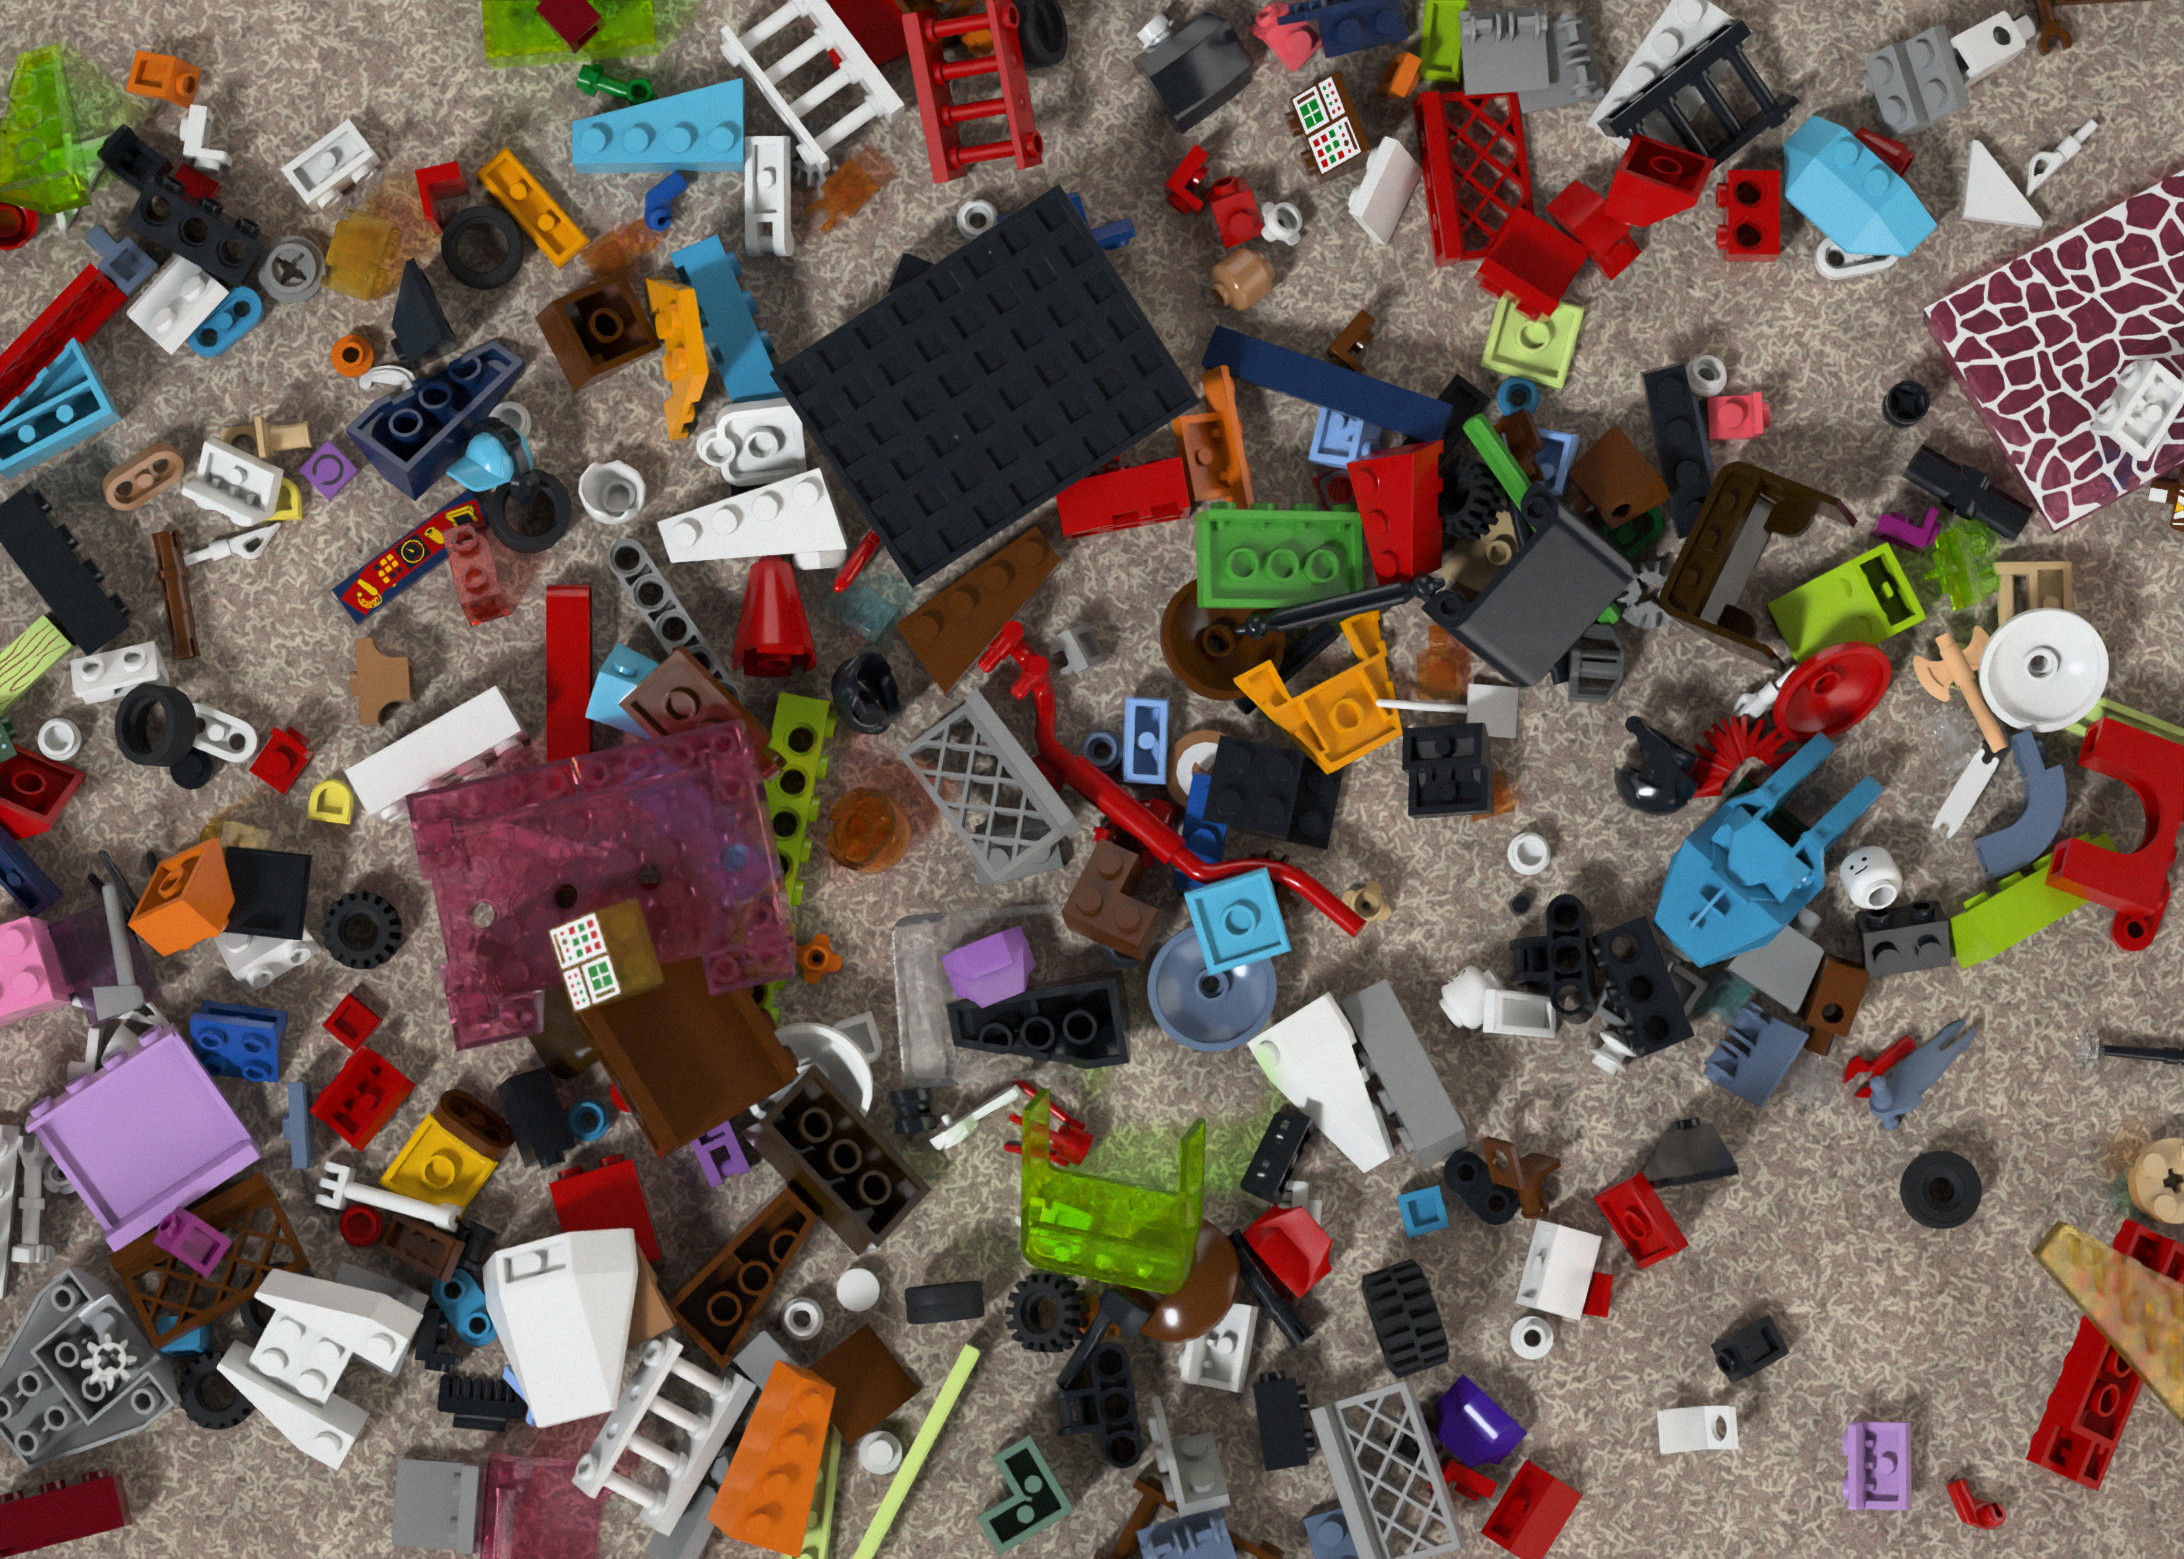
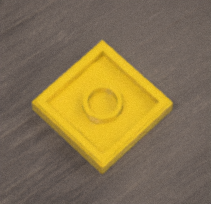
M429 1112L378 1183L392 1193L434 1205H440L445 1202L463 1207L461 1215H456L454 1223H457L500 1162L496 1159L480 1155L440 1126L434 1114Z

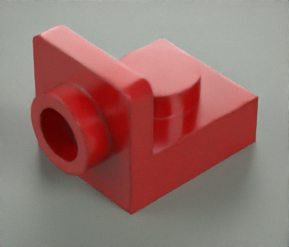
M1196 144L1165 183L1163 191L1169 195L1166 199L1167 203L1183 215H1187L1190 211L1198 216L1204 205L1201 200L1186 190L1188 186L1196 190L1210 171L1205 166L1209 154Z
M291 726L285 732L277 727L272 729L270 732L273 735L249 769L251 773L285 796L315 755L314 752L306 748L310 739Z
M1449 1457L1445 1465L1439 1463L1447 1487L1452 1480L1457 1483L1454 1488L1456 1492L1474 1501H1477L1480 1495L1488 1499L1491 1498L1498 1484L1495 1480ZM1428 1481L1426 1486L1433 1489L1431 1482ZM1434 1490L1430 1494L1431 1499L1434 1495Z

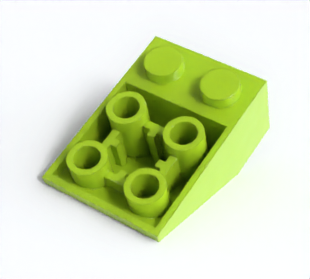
M1888 542L1766 604L1797 666L1812 654L1828 646L1849 641H1862L1877 645L1927 619Z

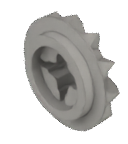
M812 119L801 122L813 138H816L830 128L827 123ZM789 129L781 135L791 137V182L802 187H818L830 182L839 173L844 161L842 140L824 152L829 158L830 170L823 174L816 165L810 168L804 160L796 161L799 159L798 156H800L796 146L800 143Z
M285 236L273 241L265 248L258 263V277L264 290L273 299L287 304L307 302L316 292L321 291L324 278L327 275L324 256L319 248L308 239L299 236ZM301 259L302 263L299 269L307 279L304 281L301 278L292 277L284 283L286 272L278 261L281 260L284 263L288 262L293 265L297 260L300 261Z
M1639 561L1633 564V578L1630 584L1615 599V603L1620 609L1621 615L1629 623L1641 628H1657L1665 625L1672 618L1650 600L1644 604L1641 603L1639 606L1635 605L1642 594V590L1639 587L1640 584L1636 580L1638 579L1648 587L1654 584L1657 585L1661 581L1663 585L1656 594L1660 604V592L1671 569L1661 561Z

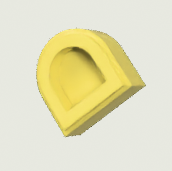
M282 477L275 514L273 517L262 522L303 520L302 494L294 482Z
M327 779L318 783L310 795L307 819L351 825L354 809V795L351 789L345 783L335 779Z

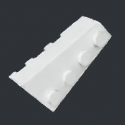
M819 467L657 522L671 563L851 548L824 467Z

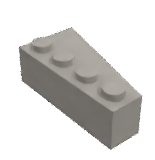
M1387 978L1341 1000L1340 1003L1344 1016L1351 1025L1363 1051L1357 1054L1361 1065L1366 1067L1368 1076L1375 1075L1381 1087V1090L1376 1092L1387 1115L1394 1113L1400 1125L1396 1132L1407 1153L1413 1150L1423 1170L1467 1148L1468 1142L1465 1127Z

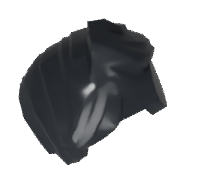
M876 652L858 654L845 660L835 671L831 680V693L835 710L842 721L853 731L870 735L882 734L888 730L889 724L896 721L903 714L902 706L898 699L899 691L892 674V667L881 654Z

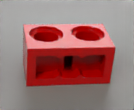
M1728 170L1723 178V182H1717L1716 207L1723 208V224H1717L1716 249L1723 250V262H1775L1780 255V170ZM1741 186L1752 188L1757 194V202L1751 205L1742 203L1737 197V188ZM1749 228L1754 231L1758 240L1757 245L1752 247L1742 245L1737 239V230Z

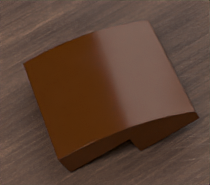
M868 1323L808 1368L836 1388L829 1419L850 1446L920 1392Z

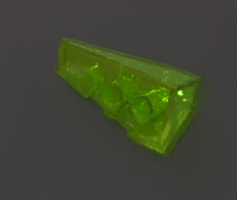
M59 44L18 54L7 93L10 99L5 118H0V201L49 215L91 205L88 173L61 47Z

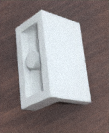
M1537 1219L1515 1303L1580 1321L1602 1237Z

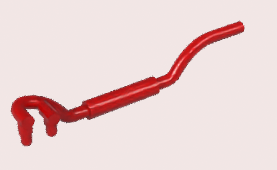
M1008 621L1004 624L1001 633L988 646L989 649L978 660L977 666L984 673H989L1001 660L1004 661L1010 654L1022 668L1021 676L1011 686L1010 693L1017 700H1021L1031 690L1033 691L1036 714L1034 733L1036 746L1044 758L1063 773L1062 780L1164 864L1169 865L1172 862L1191 879L1201 884H1210L1266 866L1271 881L1288 886L1302 895L1353 938L1358 935L1367 921L1303 870L1285 862L1265 858L1231 859L1212 864L1204 862L1185 847L1187 840L1082 754L1076 757L1061 745L1056 739V699L1049 676L1048 660L1042 655H1037L1024 639L1023 627L1019 622Z

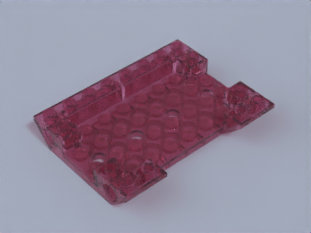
M743 719L405 795L422 880L432 882L448 964L440 965L456 1050L458 1052L543 1033L545 991L568 986L564 973L577 967L582 981L586 982L582 965L607 955L614 975L702 956L710 996L796 977V934L761 765ZM738 846L745 853V863L738 871L731 872L725 867L723 857L729 848ZM654 865L661 872V882L657 888L646 890L640 883V874L645 867ZM565 884L574 886L578 894L577 902L569 909L561 908L556 900L557 891ZM481 903H488L494 910V919L485 928L479 927L473 918L475 908ZM595 914L606 951L562 969L550 931ZM554 934L553 937L562 964H564L566 962L563 956V952L557 934ZM567 939L562 940L563 945H567Z

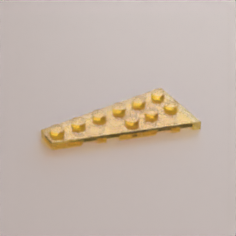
M2057 1221L2031 1254L2184 1427V1286L2159 1272L2152 1271L2141 1265V1262L2108 1247L2107 1244L2076 1227Z

